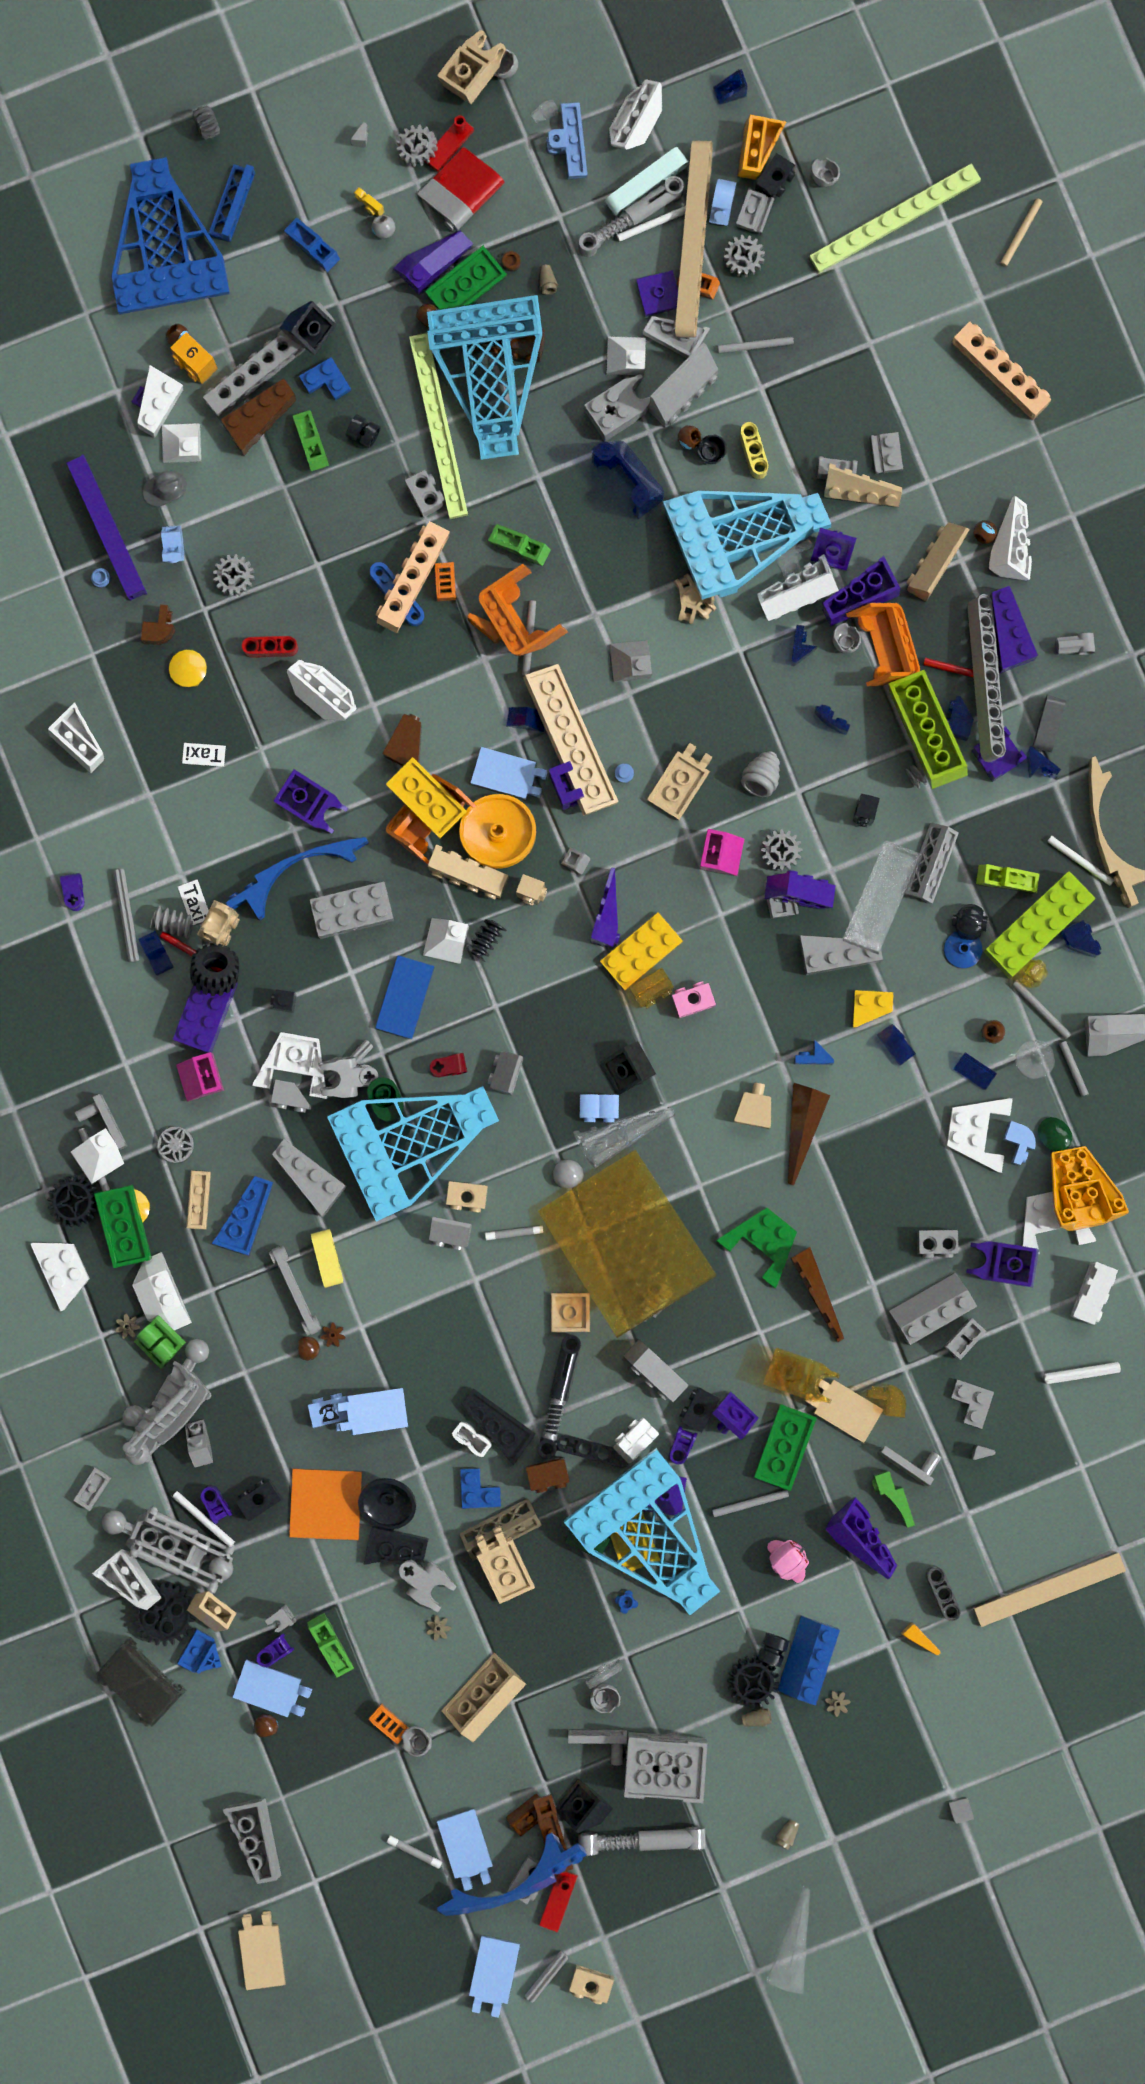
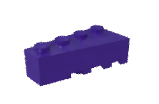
M882 556L878 562L868 567L860 576L855 577L847 586L841 588L823 602L822 611L830 627L851 618L847 617L846 613L869 603H884L899 596L900 586L885 557Z
M1010 586L992 592L990 598L993 604L999 673H1003L1034 661L1038 654Z

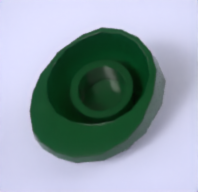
M1050 1117L1040 1123L1038 1135L1047 1148L1052 1151H1062L1071 1145L1072 1132L1064 1121Z

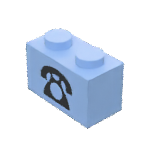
M342 1393L331 1395L330 1400L324 1401L323 1397L312 1400V1404H309L308 1408L313 1428L348 1420L347 1411L334 1412L333 1404L346 1402V1396H342Z

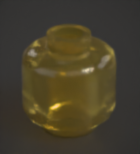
M1031 959L1020 970V981L1028 988L1039 987L1048 975L1046 964L1041 960Z

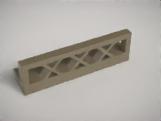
M528 1498L460 1533V1537L466 1551L474 1561L478 1559L476 1553L480 1549L476 1538L469 1543L467 1542L466 1538L468 1536L483 1534L488 1545L497 1540L493 1530L488 1533L484 1532L486 1527L490 1525L494 1526V1528L500 1526L506 1539L512 1537L515 1540L542 1526ZM528 1506L529 1512L523 1515L519 1514L521 1509ZM507 1516L512 1517L510 1522L506 1524L501 1523L503 1518Z

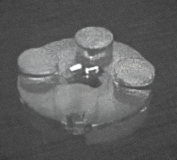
M1043 1041L1026 1042L1016 1053L1015 1064L1018 1070L1028 1078L1038 1079L1046 1076L1054 1067L1055 1059L1052 1048ZM1037 1054L1040 1063L1032 1064L1030 1057Z

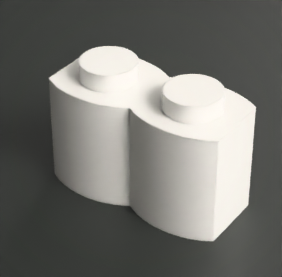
M460 1422L452 1433L459 1443L468 1445L470 1451L480 1457H483L492 1446L487 1437L476 1433L475 1429L466 1422Z

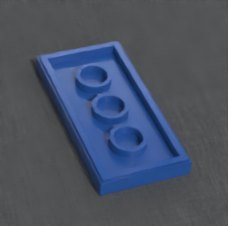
M397 956L375 1027L376 1029L413 1039L434 966Z

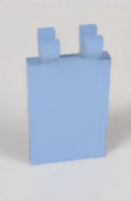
M481 747L471 784L525 800L527 794L540 798L542 788L532 785L535 777L546 780L547 770L535 768L536 762Z
M403 1388L346 1396V1402L333 1404L334 1412L347 1411L348 1422L336 1423V1431L350 1430L351 1435L408 1427Z
M246 1660L233 1698L288 1717L290 1712L302 1717L306 1707L296 1704L298 1695L309 1698L312 1689L300 1685V1678L269 1667H261L258 1663Z
M475 1808L438 1820V1827L455 1879L461 1877L464 1891L472 1889L473 1885L470 1877L477 1874L481 1875L483 1885L490 1883L491 1877L488 1868L493 1865Z
M484 1935L481 1936L469 1996L475 1997L472 2012L480 2013L482 2002L493 2004L491 2016L499 2018L501 2004H508L520 1943Z

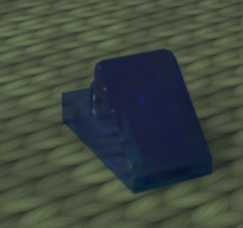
M796 625L791 666H796L817 648V646L802 644L806 643L807 638L804 625Z
M1032 746L1026 752L1029 778L1032 777L1039 767L1042 769L1041 772L1049 778H1055L1061 771L1058 766Z
M893 1024L877 1035L899 1065H902L916 1054L904 1039L906 1037Z

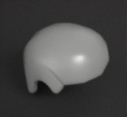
M506 49L500 67L494 74L496 77L507 79L516 73L518 60L514 53Z
M828 158L821 161L816 159L811 166L812 179L821 187L834 185L840 177V168L836 162Z
M842 623L835 628L832 643L840 652L853 653L861 644V635L855 626L852 627L847 625V623Z
M569 1159L561 1160L557 1163L552 1172L553 1180L562 1188L573 1189L582 1182L584 1177L583 1168L579 1163Z
M604 1683L592 1690L590 1704L599 1713H612L616 1707L620 1706L621 1697L615 1687Z
M413 1726L407 1728L402 1734L403 1748L411 1756L420 1757L426 1755L432 1746L431 1735L425 1728Z

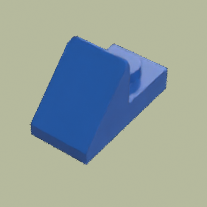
M814 1040L813 1055H810V1052H799V1055L794 1056V1064L833 1065L834 1059Z

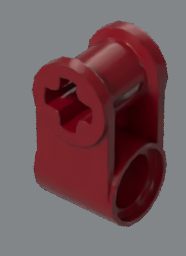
M464 1053L434 1059L430 1064L431 1074L436 1078L467 1073ZM436 1064H439L441 1067H444L441 1069L440 1073H438L437 1070H433V1068L436 1067Z

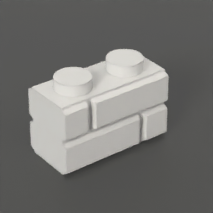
M641 1418L639 1421L635 1419L628 1426L630 1430L626 1434L622 1432L615 1439L617 1443L613 1448L629 1464L659 1435L644 1418Z

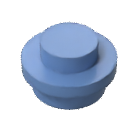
M96 569L91 575V581L96 587H105L110 582V574L105 569Z
M620 764L615 770L616 779L622 783L631 781L634 776V770L628 764Z

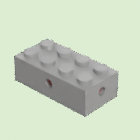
M385 882L310 899L320 939L394 921Z

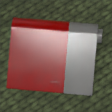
M463 147L417 195L443 215L446 220L444 223L451 231H458L505 182L496 171Z

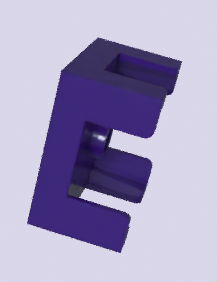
M1006 726L1004 727L1006 747L1004 756L992 762H986L981 757L980 743L971 750L992 782L1024 762L1027 758L1022 750L1018 751L1010 739L1011 733Z
M570 761L549 769V777L563 810L578 805L577 800L584 798L581 788L568 792L565 773L573 770Z

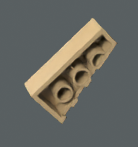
M436 844L428 864L429 871L432 872L431 875L440 879L443 876L449 878V882L460 886V883L464 884L468 890L475 893L478 890L484 892V896L493 900L496 897L501 898L509 878L508 875L485 865L481 867L478 862L472 859H461L462 856L453 851L443 852L441 851L443 847Z

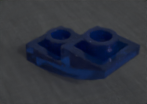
M816 706L814 713L823 723L833 730L847 735L850 724H847L846 720L841 718L832 719L835 711H832V708L829 706Z

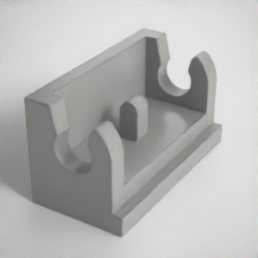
M819 457L817 478L827 479L829 463L836 465V468L842 470L844 468L852 470V473L856 474L857 461L855 460L845 461Z
M286 1604L265 1620L267 1625L278 1620L277 1624L280 1625L276 1628L275 1632H280L288 1625L292 1626L297 1621Z

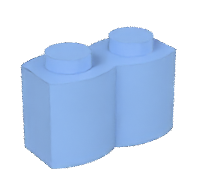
M580 1095V1118L584 1119V1122H595V1119H603V1122L614 1123L615 1119H619V1095Z

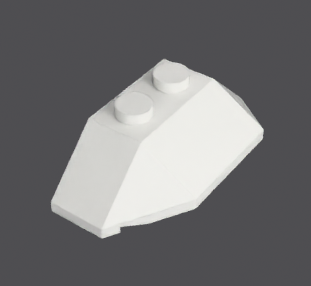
M645 79L642 85L634 89L626 97L609 128L612 146L630 149L645 143L662 112V84L660 82Z
M298 660L287 670L295 695L323 719L344 721L356 711L351 690L324 667Z
M162 1252L151 1256V1260L142 1262L132 1286L147 1321L152 1322L159 1315L173 1330L191 1324L190 1317Z

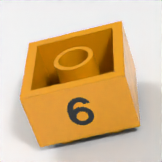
M187 332L170 347L173 353L172 357L175 360L174 363L180 369L185 368L188 372L187 375L194 382L198 380L203 384L218 369L214 358Z

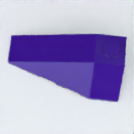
M458 231L407 255L393 270L420 296L471 248L473 243L461 231Z
M611 867L604 896L601 900L599 914H597L591 935V943L613 949L614 944L618 945L620 934L617 933L615 868Z

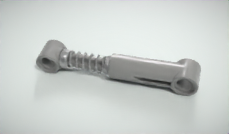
M677 176L669 177L663 185L626 208L619 218H615V221L612 220L611 223H607V226H603L602 229H598L594 233H584L579 239L580 253L586 257L595 255L598 248L605 243V240H609L614 234L617 235L619 231L622 232V229H626V226H635L671 201L680 199L683 194V181ZM671 186H677L679 189L677 191H671L669 188ZM591 242L593 246L587 248L584 246V243Z
M699 1826L686 1829L638 1831L639 1834L636 1833L633 1836L632 1834L630 1836L626 1834L621 1836L620 1834L619 1836L614 1835V1837H611L609 1835L605 1837V1835L598 1836L595 1832L578 1834V1844L585 1848L587 1856L596 1855L598 1851H604L605 1849L607 1851L609 1849L614 1850V1848H617V1850L622 1848L624 1850L625 1848L630 1849L633 1847V1849H639V1851L668 1849L700 1850L706 1848L705 1827Z

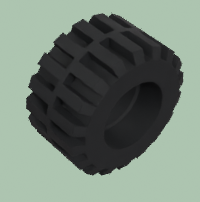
M212 943L210 946H202V949L198 948L196 953L192 955L190 980H192L193 986H196L198 991L202 990L203 994L207 995L209 993L211 996H215V994L221 996L223 992L229 993L231 989L235 988L239 976V959L236 953L230 951L228 946L223 947V944L216 946ZM211 967H217L222 969L223 971L211 972L207 969Z

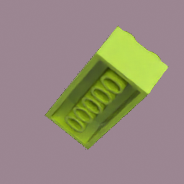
M925 670L888 683L890 696L931 789L968 776L967 764Z
M1068 871L983 952L1010 979L1096 898Z

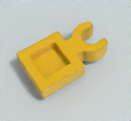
M360 187L357 188L354 192L355 198L365 204L366 211L371 215H382L384 213L383 205L369 194L367 195Z

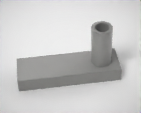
M98 1094L94 1096V1103L75 1112L80 1122L100 1112L117 1148L122 1150L128 1147L103 1095Z
M887 1446L882 1447L878 1453L926 1487L930 1486L934 1478L930 1475L941 1460L938 1454L931 1452L921 1469H919Z
M568 1730V1743L611 1744V1764L622 1765L623 1744H627V1730Z

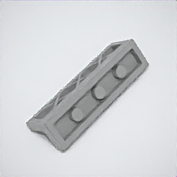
M930 823L907 885L906 895L917 897L933 904L958 832L949 826ZM935 829L941 830L939 836L933 839ZM933 847L932 854L927 857V850ZM926 864V871L920 874L921 867ZM919 882L920 888L918 893L912 892L914 885Z

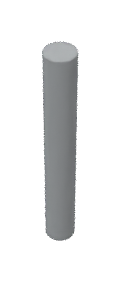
M1067 1042L1060 1043V1048L1083 1097L1089 1094Z

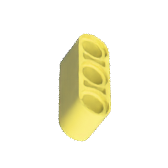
M747 422L742 425L740 430L741 443L751 475L755 479H762L767 475L768 471L767 458L756 425ZM751 430L754 434L752 436H746L744 434V431ZM755 447L759 450V453L752 454L749 449ZM761 465L764 467V471L757 472L754 467Z
M330 1229L312 1233V1243L324 1287L327 1288L344 1283Z

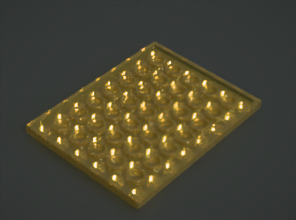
M636 1150L538 1210L617 1338L717 1276Z

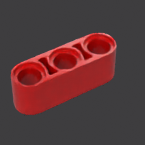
M291 636L248 637L242 642V649L246 656L250 658L291 657L297 654L298 644ZM291 642L294 644L293 649H284L287 643ZM273 643L275 648L272 651H267L265 649L267 644ZM249 644L256 645L255 650L251 652L247 651L246 648Z

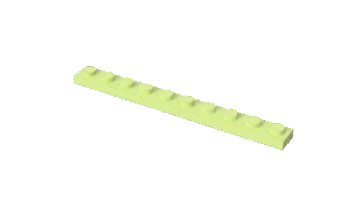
M970 164L813 253L809 258L817 272L821 273L981 181V178L973 165Z
M428 333L411 336V347L449 519L468 516L433 354L429 348Z

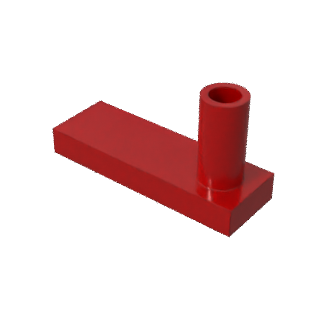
M463 116L455 117L453 125L437 142L438 150L433 151L435 157H429L430 162H426L436 172L441 170L474 132V128L465 121Z
M566 1871L556 1876L557 1882L553 1884L539 1926L558 1932L578 1877L577 1874Z

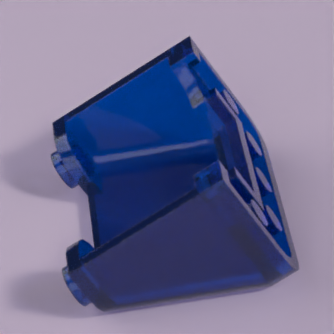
M621 440L601 442L592 449V463L597 469L600 466H607L612 470L615 466L619 465L636 486L632 490L631 499L636 505L632 513L637 519H640L663 500V488L626 442Z

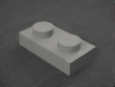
M95 1467L73 1501L91 1511L112 1477Z

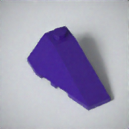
M855 1497L832 1516L825 1529L839 1545L886 1579H890L897 1564L887 1546L881 1543L877 1527L873 1528L869 1521L870 1514Z

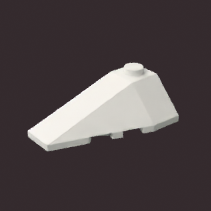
M1016 496L1011 499L991 550L989 569L1000 577L1027 581L1030 580L1032 564L1031 556H1028L1027 546L1030 545V539H1027L1026 528H1028L1027 504Z

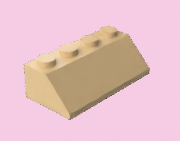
M947 523L945 527L941 526L936 534L938 537L935 543L931 542L926 550L929 553L926 559L921 558L916 566L919 569L916 575L911 574L909 577L907 591L926 602L970 529L952 523Z
M493 1653L441 1711L463 1736L474 1742L521 1691L526 1683L497 1654Z

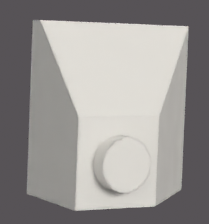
M608 337L607 375L641 374L644 376L646 338Z
M200 423L162 425L163 463L201 461Z
M432 918L423 956L460 964L469 925L451 920Z
M106 1128L71 1151V1154L91 1184L124 1164L117 1145Z

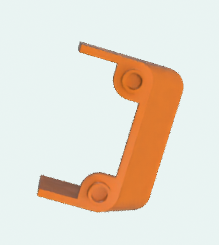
M521 564L482 590L479 594V602L508 650L516 656L543 649L568 633L567 629L561 624L548 632L536 630L531 634L528 633L511 605L520 596V589L516 583L532 573L524 564Z
M869 603L846 613L847 617H858L859 627L871 633L880 667L875 668L874 679L866 682L867 686H884L920 671L905 614L898 603Z
M436 774L431 775L462 807H464L465 803L472 808L476 807L459 788ZM404 804L388 823L386 832L415 857L429 864V860L424 854L428 849V842L425 838L430 834L431 830Z

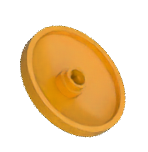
M504 794L488 795L474 802L476 807L472 808L469 806L460 822V840L467 855L480 865L495 869L507 868L522 861L530 853L536 839V824L529 808L520 800Z

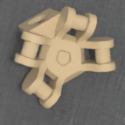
M689 574L684 575V578L681 580L677 579L674 581L678 591H680L681 611L678 620L682 621L683 619L689 621V624H693L696 612L703 619L707 620L710 612L716 610L714 596L702 600ZM704 603L706 607L701 609L700 606ZM685 608L693 609L692 614L686 613Z

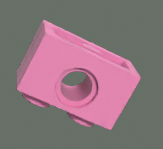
M703 981L693 984V988L689 990L685 988L675 990V994L672 995L679 1018L716 1006L709 983L704 984ZM689 995H697L698 1002L696 1004L689 1003Z

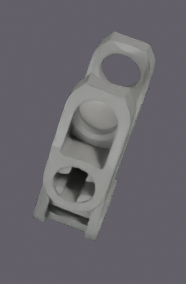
M336 1057L319 1063V1069L333 1070L337 1075L336 1082L332 1086L320 1088L322 1096L355 1097L358 1096L357 1087L369 1086L373 1080L378 1078V1072L371 1066L365 1064L356 1065V1057ZM367 1072H369L370 1075L367 1076V1079L364 1078V1075H366Z
M413 1560L404 1561L400 1565V1577L411 1585L406 1593L419 1604L427 1606L436 1612H439L441 1606L432 1598V1588L436 1585H444L454 1591L457 1587L445 1571L431 1561L424 1568ZM412 1566L414 1573L405 1574L406 1569L404 1567L409 1568Z

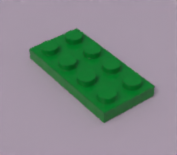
M483 245L428 288L425 294L438 310L469 306L503 280L507 274Z
M133 1184L96 1192L94 1195L113 1268L151 1260L152 1257Z
M780 1404L754 1478L791 1491L817 1417Z

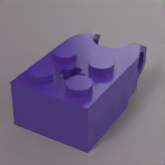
M293 769L274 799L275 803L311 826L325 829L333 834L334 830L324 820L325 811L331 807L342 809L345 812L348 810L334 794ZM304 791L305 799L298 801L296 793Z
M992 1241L983 1243L971 1242L970 1247L977 1248L985 1253L986 1262L983 1267L967 1269L966 1273L977 1275L987 1281L1033 1288L1039 1249ZM1016 1260H1019L1018 1263L1021 1264L1020 1268H1017V1270H1014V1267H1011V1264L1015 1263Z

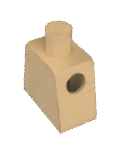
M754 1083L752 1093L744 1092L734 1118V1123L770 1129L771 1097L763 1095L765 1084Z

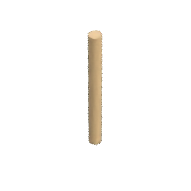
M1036 198L1000 262L1001 265L1007 267L1043 203L1042 200Z

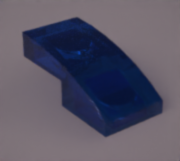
M156 931L138 939L157 976L174 968Z

